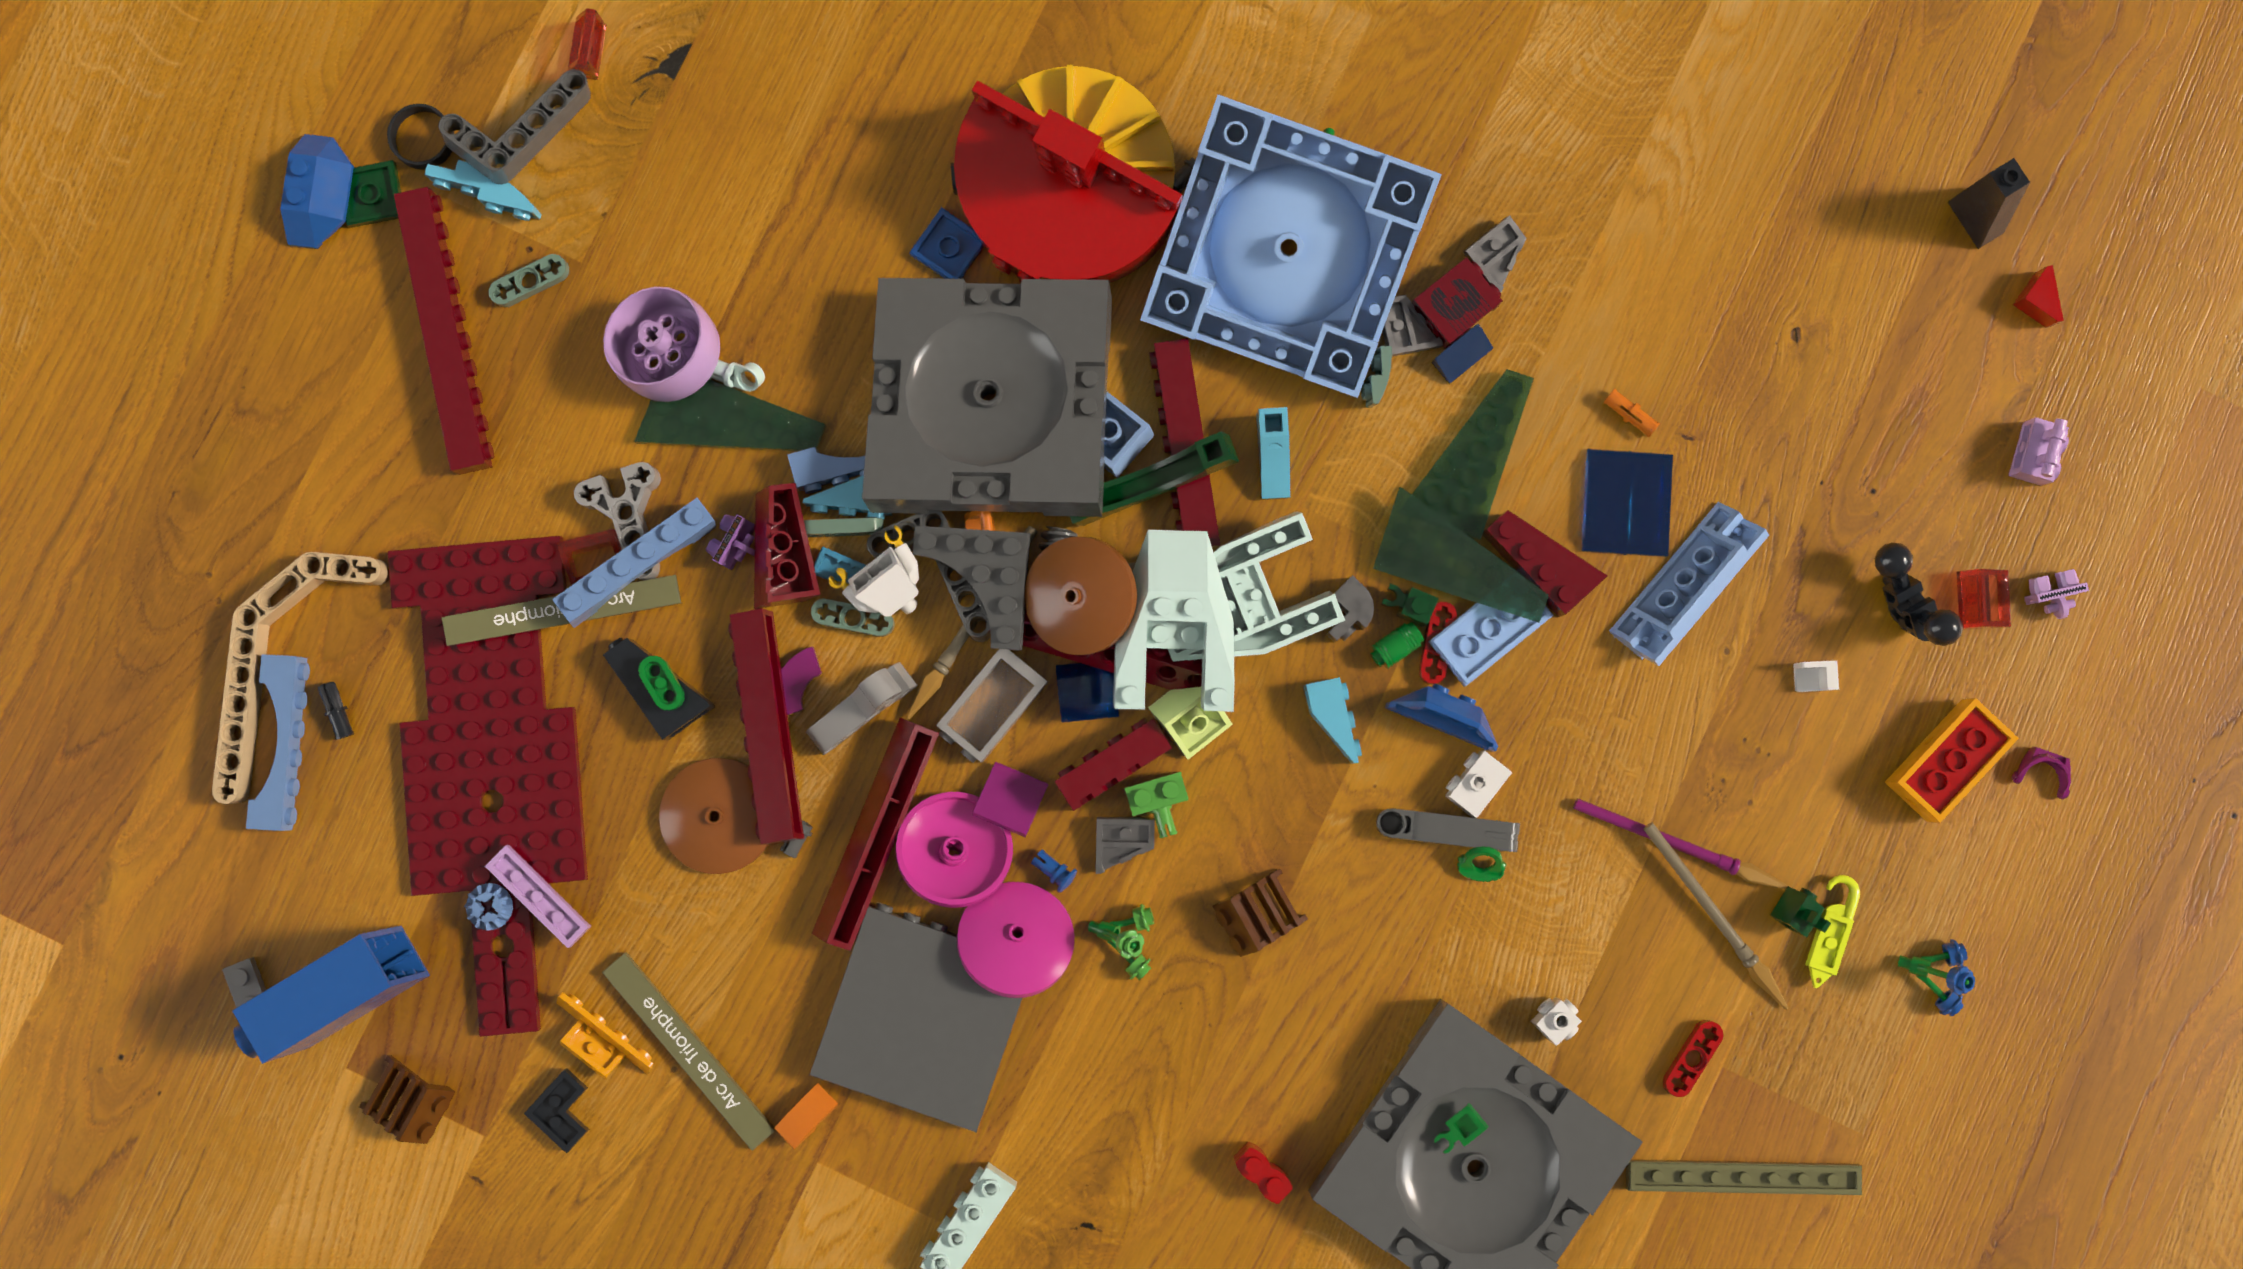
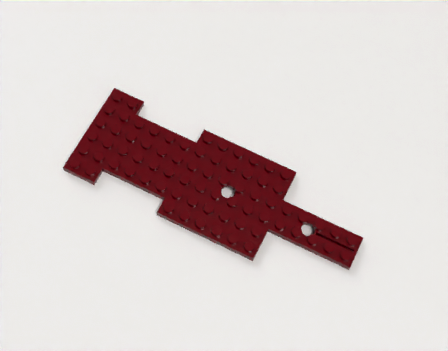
M549 536L388 551L392 608L421 607L428 720L400 723L411 896L469 891L471 893L477 886L486 883L498 884L508 891L512 898L513 910L511 917L502 927L486 931L476 928L472 923L479 1036L540 1031L533 914L485 866L505 845H510L547 883L588 880L575 707L547 709L541 629L447 646L442 617L539 600L538 596L562 593L567 589L563 537ZM489 790H497L504 799L503 806L494 813L487 811L482 804L483 796ZM493 899L489 902L479 901L484 907L483 915L487 912H496L492 907ZM499 935H507L508 938L513 940L514 950L508 957H499L493 951V941Z

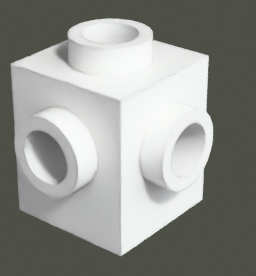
M1556 997L1552 1000L1550 998L1545 1000L1537 1009L1539 1013L1531 1020L1533 1025L1556 1046L1563 1039L1569 1040L1579 1030L1577 1026L1582 1022L1576 1016L1579 1012L1578 1009L1568 999L1562 1001Z

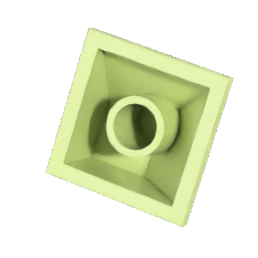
M1201 687L1170 690L1148 707L1159 725L1188 760L1233 725L1225 711H1204L1201 708Z

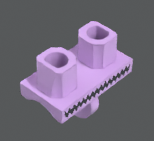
M2074 569L2055 573L2059 588L2055 590L2051 588L2048 575L2029 579L2031 595L2024 597L2026 605L2051 600V604L2044 606V611L2046 614L2054 613L2058 619L2068 617L2069 609L2076 606L2074 599L2066 600L2065 596L2089 591L2087 583H2079Z

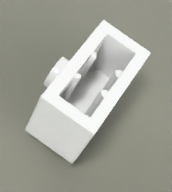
M1479 751L1478 754L1473 752L1464 763L1466 769L1459 777L1456 774L1446 786V789L1449 791L1445 797L1472 818H1477L1512 774L1509 769L1486 751Z

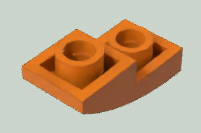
M817 1083L774 1127V1130L795 1150L816 1130V1126L838 1106V1103Z

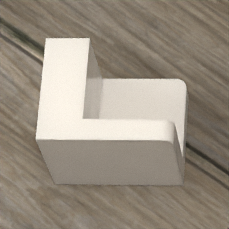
M1837 661L1800 662L1793 664L1796 692L1839 690Z

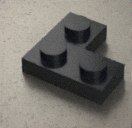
M566 1068L524 1113L566 1153L590 1130L568 1110L588 1087Z

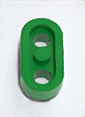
M649 656L643 659L639 665V676L655 704L659 708L668 711L679 708L684 702L685 694L668 662L658 656ZM657 665L660 668V673L658 676H653L651 669ZM673 691L675 697L669 702L666 700V693Z

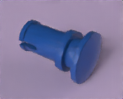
M1042 849L1037 855L1046 863L1044 864L1034 857L1031 864L1051 879L1050 882L1052 884L1057 883L1059 885L1057 892L1061 893L1073 882L1077 870L1068 871L1067 865H1061Z

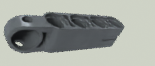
M1393 808L1381 811L1376 819L1378 831L1382 835L1391 838L1466 847L1485 846L1509 852H1517L1520 823Z

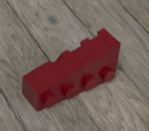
M796 483L770 485L755 494L754 609L806 602L820 595Z
M1509 510L1501 514L1481 533L1515 571L1518 570L1536 594L1557 617L1566 615L1607 577L1606 574Z
M1146 718L1141 719L1131 726L1132 733L1125 737L1121 733L1106 742L1109 747L1099 753L1096 748L1082 757L1084 763L1074 768L1071 764L1058 773L1060 778L1055 783L1073 811L1172 749L1154 719L1149 722Z

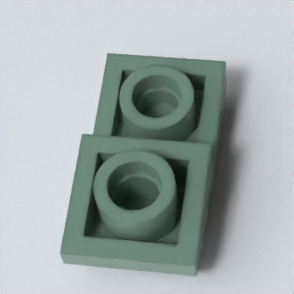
M1380 346L1374 353L1370 365L1375 375L1366 378L1361 388L1362 400H1366V408H1372L1377 405L1384 394L1390 376L1392 346Z

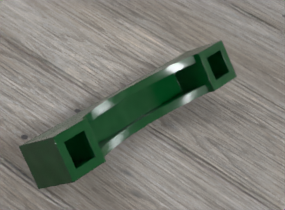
M1220 431L1194 442L1195 444L1160 462L1105 482L1102 517L1070 516L1072 524L1085 526L1238 463L1239 459L1230 435Z

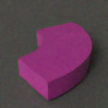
M813 646L796 654L781 670L787 715L804 710L803 695L805 689L814 678L822 674Z

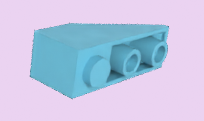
M1287 407L1258 409L1256 421L1262 499L1290 498V449Z
M864 475L803 499V503L810 507L811 512L826 514L828 509L839 510V515L855 517L856 512L868 513L867 518H882L883 520L885 515L892 516V513L870 512L862 499Z
M1339 677L1304 685L1309 714L1351 764L1359 763L1358 756H1362L1359 740L1353 739L1351 728L1356 726L1353 712L1347 711L1345 700L1349 699L1346 682L1341 683Z

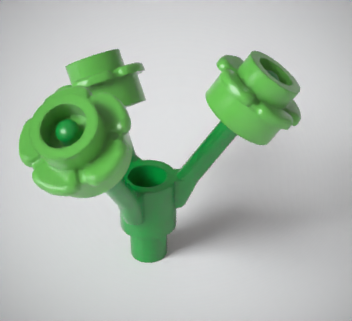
M1140 904V907L1132 909V918L1121 921H1111L1110 923L1091 921L1088 931L1097 934L1098 938L1106 940L1130 963L1125 969L1131 976L1130 980L1134 977L1141 980L1151 969L1148 965L1151 959H1146L1141 954L1144 938L1142 934H1137L1135 930L1120 933L1121 927L1135 924L1138 931L1146 930L1149 932V925L1155 924L1151 908H1145L1144 904Z

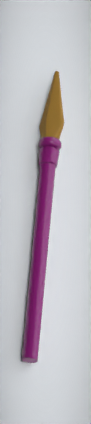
M1576 799L1573 809L1650 839L1643 830L1646 825L1581 799ZM1660 831L1673 849L1714 864L1716 867L1726 872L1728 871L1731 875L1736 874L1747 882L1787 889L1788 885L1752 863L1740 862L1737 858L1733 859L1723 854L1719 855Z

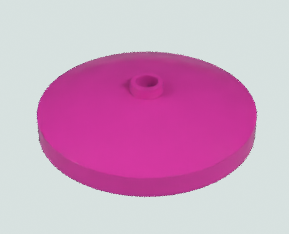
M945 792L933 795L917 804L907 814L899 829L896 842V860L899 871L912 891L932 904L958 908L979 903L992 895L1000 887L1009 871L1013 856L1011 832L972 815L979 799L975 795L963 792ZM956 850L959 855L951 856L949 851Z
M1006 882L1002 883L992 895L983 901L967 906L959 923L957 949L964 969L979 986L999 996L1025 998L1047 990L1062 977L1073 954L1074 929L1066 909L1051 893L1029 883ZM1012 933H1017L1018 935H1022V937L1016 938L1013 936Z

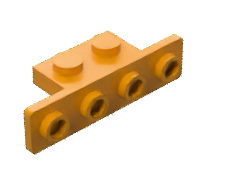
M561 992L557 998V1004L578 1021L562 1038L560 1045L605 1080L624 1057L644 1073L649 1074L652 1070L653 1062H651L652 1057L641 1048L636 1050L628 1044L629 1039L618 1030L613 1032L605 1026L606 1021L595 1012L590 1014L582 1008L583 1003L572 994L567 996Z

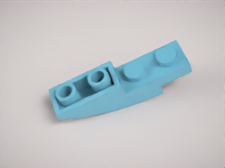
M458 160L455 170L427 164L425 176L437 188L450 191L451 187L461 189V193L477 197L485 206V210L501 215L503 211L513 213V217L524 221H530V217L539 220L542 214L513 185L510 183L496 184L465 161Z

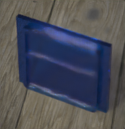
M1587 449L1582 534L1583 552L1668 557L1673 468L1672 454Z

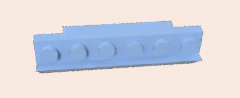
M1717 502L1609 630L1610 633L1642 660L1646 658L1660 666L1769 536L1767 530L1744 519L1739 511Z

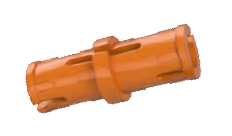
M1616 389L1603 402L1623 417L1622 421L1626 424L1630 422L1648 438L1660 425L1659 422L1640 409V404L1637 402L1635 404L1632 403Z

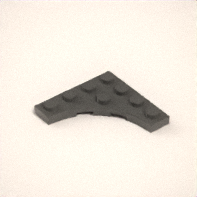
M915 526L913 555L925 556L945 563L961 574L978 594L987 613L990 625L991 648L1022 650L1025 584L1028 576L1031 534Z

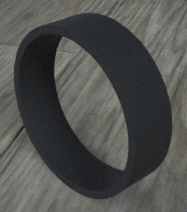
M411 104L400 109L391 119L387 130L388 144L392 152L402 162L412 168L426 170L427 164L439 166L452 153V150L446 144H444L436 156L420 162L407 160L398 151L396 135L400 125L406 118L419 112L434 113L441 118L444 116L439 110L430 105Z

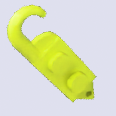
M1847 875L1833 877L1826 886L1827 890H1831L1837 883H1844L1847 885L1849 893L1845 905L1831 904L1825 908L1821 915L1823 919L1831 922V925L1825 933L1818 929L1816 930L1805 964L1809 966L1813 988L1820 987L1832 975L1837 976L1854 923L1853 918L1860 899V889L1857 882Z

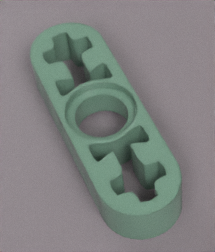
M547 255L494 281L489 287V297L500 307H510L564 281L569 275V265L559 255ZM554 262L557 265H561L558 267L559 273L556 275L550 271L552 269L551 264ZM538 269H541L545 273L543 274L547 278L545 281L542 275L537 271ZM526 274H535L536 284L531 288H524L522 285L523 277ZM513 281H515V285L517 286V288L521 290L520 293H518L515 289H512L515 287L512 284ZM502 287L510 290L506 293V299H502L500 296L497 297L501 294L500 288Z
M882 518L804 520L807 537L872 535L874 532L883 529Z
M819 599L811 608V616L814 621L824 626L879 637L889 635L895 626L892 616L886 617L878 612L871 613L869 618L879 620L880 616H884V620L889 622L888 627H883L882 631H877V626L867 623L868 629H863L867 620L866 612L859 611L861 615L860 622L855 626H849L845 621V615L850 610H857L849 603ZM828 604L829 610L838 612V606L843 607L839 614L840 623H835L837 617L826 616L825 620H821L822 615L817 613L818 609H823L824 605Z

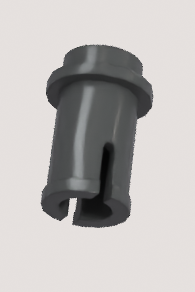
M1194 158L1186 159L1184 161L1185 165L1175 174L1173 189L1179 193H1182L1187 187L1196 161Z
M803 820L804 839L784 842L780 848L781 851L793 858H797L808 836L811 837L813 834L811 832L813 827Z

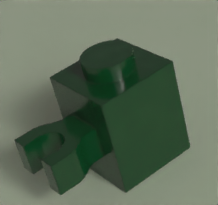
M1390 583L1387 590L1393 591L1396 598L1394 601L1384 598L1381 605L1399 607L1397 617L1413 622L1421 627L1428 625L1439 598L1414 587L1409 588L1406 594H1404L1398 586Z
M1788 886L1770 914L1771 917L1784 927L1806 938L1813 927L1825 933L1831 925V922L1821 917L1825 908L1816 902L1817 896L1805 888H1801L1798 891Z

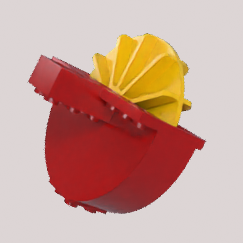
M1073 64L1067 65V67L1043 70L1024 79L1020 78L1016 84L1008 88L1003 94L978 80L976 81L971 90L975 98L962 121L957 137L954 158L955 183L963 211L976 235L988 250L992 263L997 270L1006 275H1010L1011 272L1015 273L1020 282H1022V279L1109 280V283H1112L1131 274L1156 254L1171 233L1183 198L1181 193L1173 189L1175 163L1172 143L1167 128L1155 107L1140 91L1120 76H1115L1098 69L1073 66Z

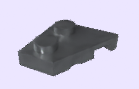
M1507 216L1464 250L1463 253L1470 262L1474 261L1481 267L1483 271L1482 276L1489 284L1493 283L1502 292L1503 284L1508 273L1513 269L1516 256L1521 251L1526 237L1511 216Z
M1406 295L1395 297L1382 330L1385 345L1392 346V357L1440 348L1443 345L1440 337H1435L1426 325L1428 322L1421 314L1416 312L1413 303Z
M1097 817L1096 874H1101L1114 865L1122 864L1138 854L1154 849L1155 818Z

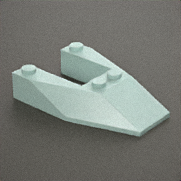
M1296 511L1269 522L1220 546L1213 552L1233 617L1234 657L1266 654L1345 621L1336 596L1330 591L1278 611L1259 564L1263 560L1313 540L1302 512ZM1168 649L1172 661L1202 659L1203 649Z
M1147 530L1132 571L1137 588L1135 614L1126 633L1115 643L1114 708L1145 710L1147 648L1203 649L1201 708L1204 711L1234 712L1233 617L1207 531Z

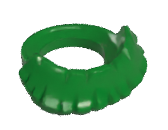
M1485 846L1470 849L1465 855L1462 854L1458 857L1459 862L1457 863L1458 870L1463 876L1480 882H1491L1500 879L1504 875L1506 863L1502 860L1501 853L1494 848ZM1485 855L1492 857L1495 863L1489 867L1480 868L1475 867L1472 860L1475 857Z

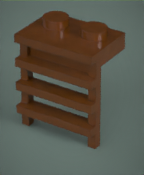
M1280 868L1238 894L1212 906L1216 912L1217 921L1225 928L1230 937L1232 948L1238 952L1240 957L1260 951L1266 945L1276 941L1282 935L1287 934L1290 930L1308 920L1306 914L1298 917L1277 877L1283 874ZM1266 883L1271 888L1289 924L1285 925L1264 887ZM1255 891L1274 925L1275 933H1272L1250 894Z
M387 1055L385 1061L389 1064L368 1102H361L359 1107L363 1110L362 1113L374 1118L373 1121L376 1124L384 1126V1130L387 1133L394 1134L397 1141L427 1144L434 1135L444 1112L448 1109L455 1091L449 1086L428 1084L392 1055ZM398 1071H400V1073H399V1075L397 1076V1078H396L394 1084L392 1085V1087H391V1089H390L388 1095L386 1096V1098H385L383 1104L381 1105L379 1111H377V1109L379 1108V1106H380L382 1100L384 1099V1097H385V1095H386L388 1089L390 1088V1086H391L393 1080L395 1079V1077H396ZM409 1080H411V1082L409 1083V1085H408L406 1091L404 1092V1094H403V1096H402L400 1102L398 1103V1105H397L395 1111L393 1112V1114H392L390 1120H388V1118H389L390 1114L392 1113V1111H393L395 1105L397 1104V1102H398V1100H399L401 1094L403 1093V1091H404L406 1085L408 1084Z

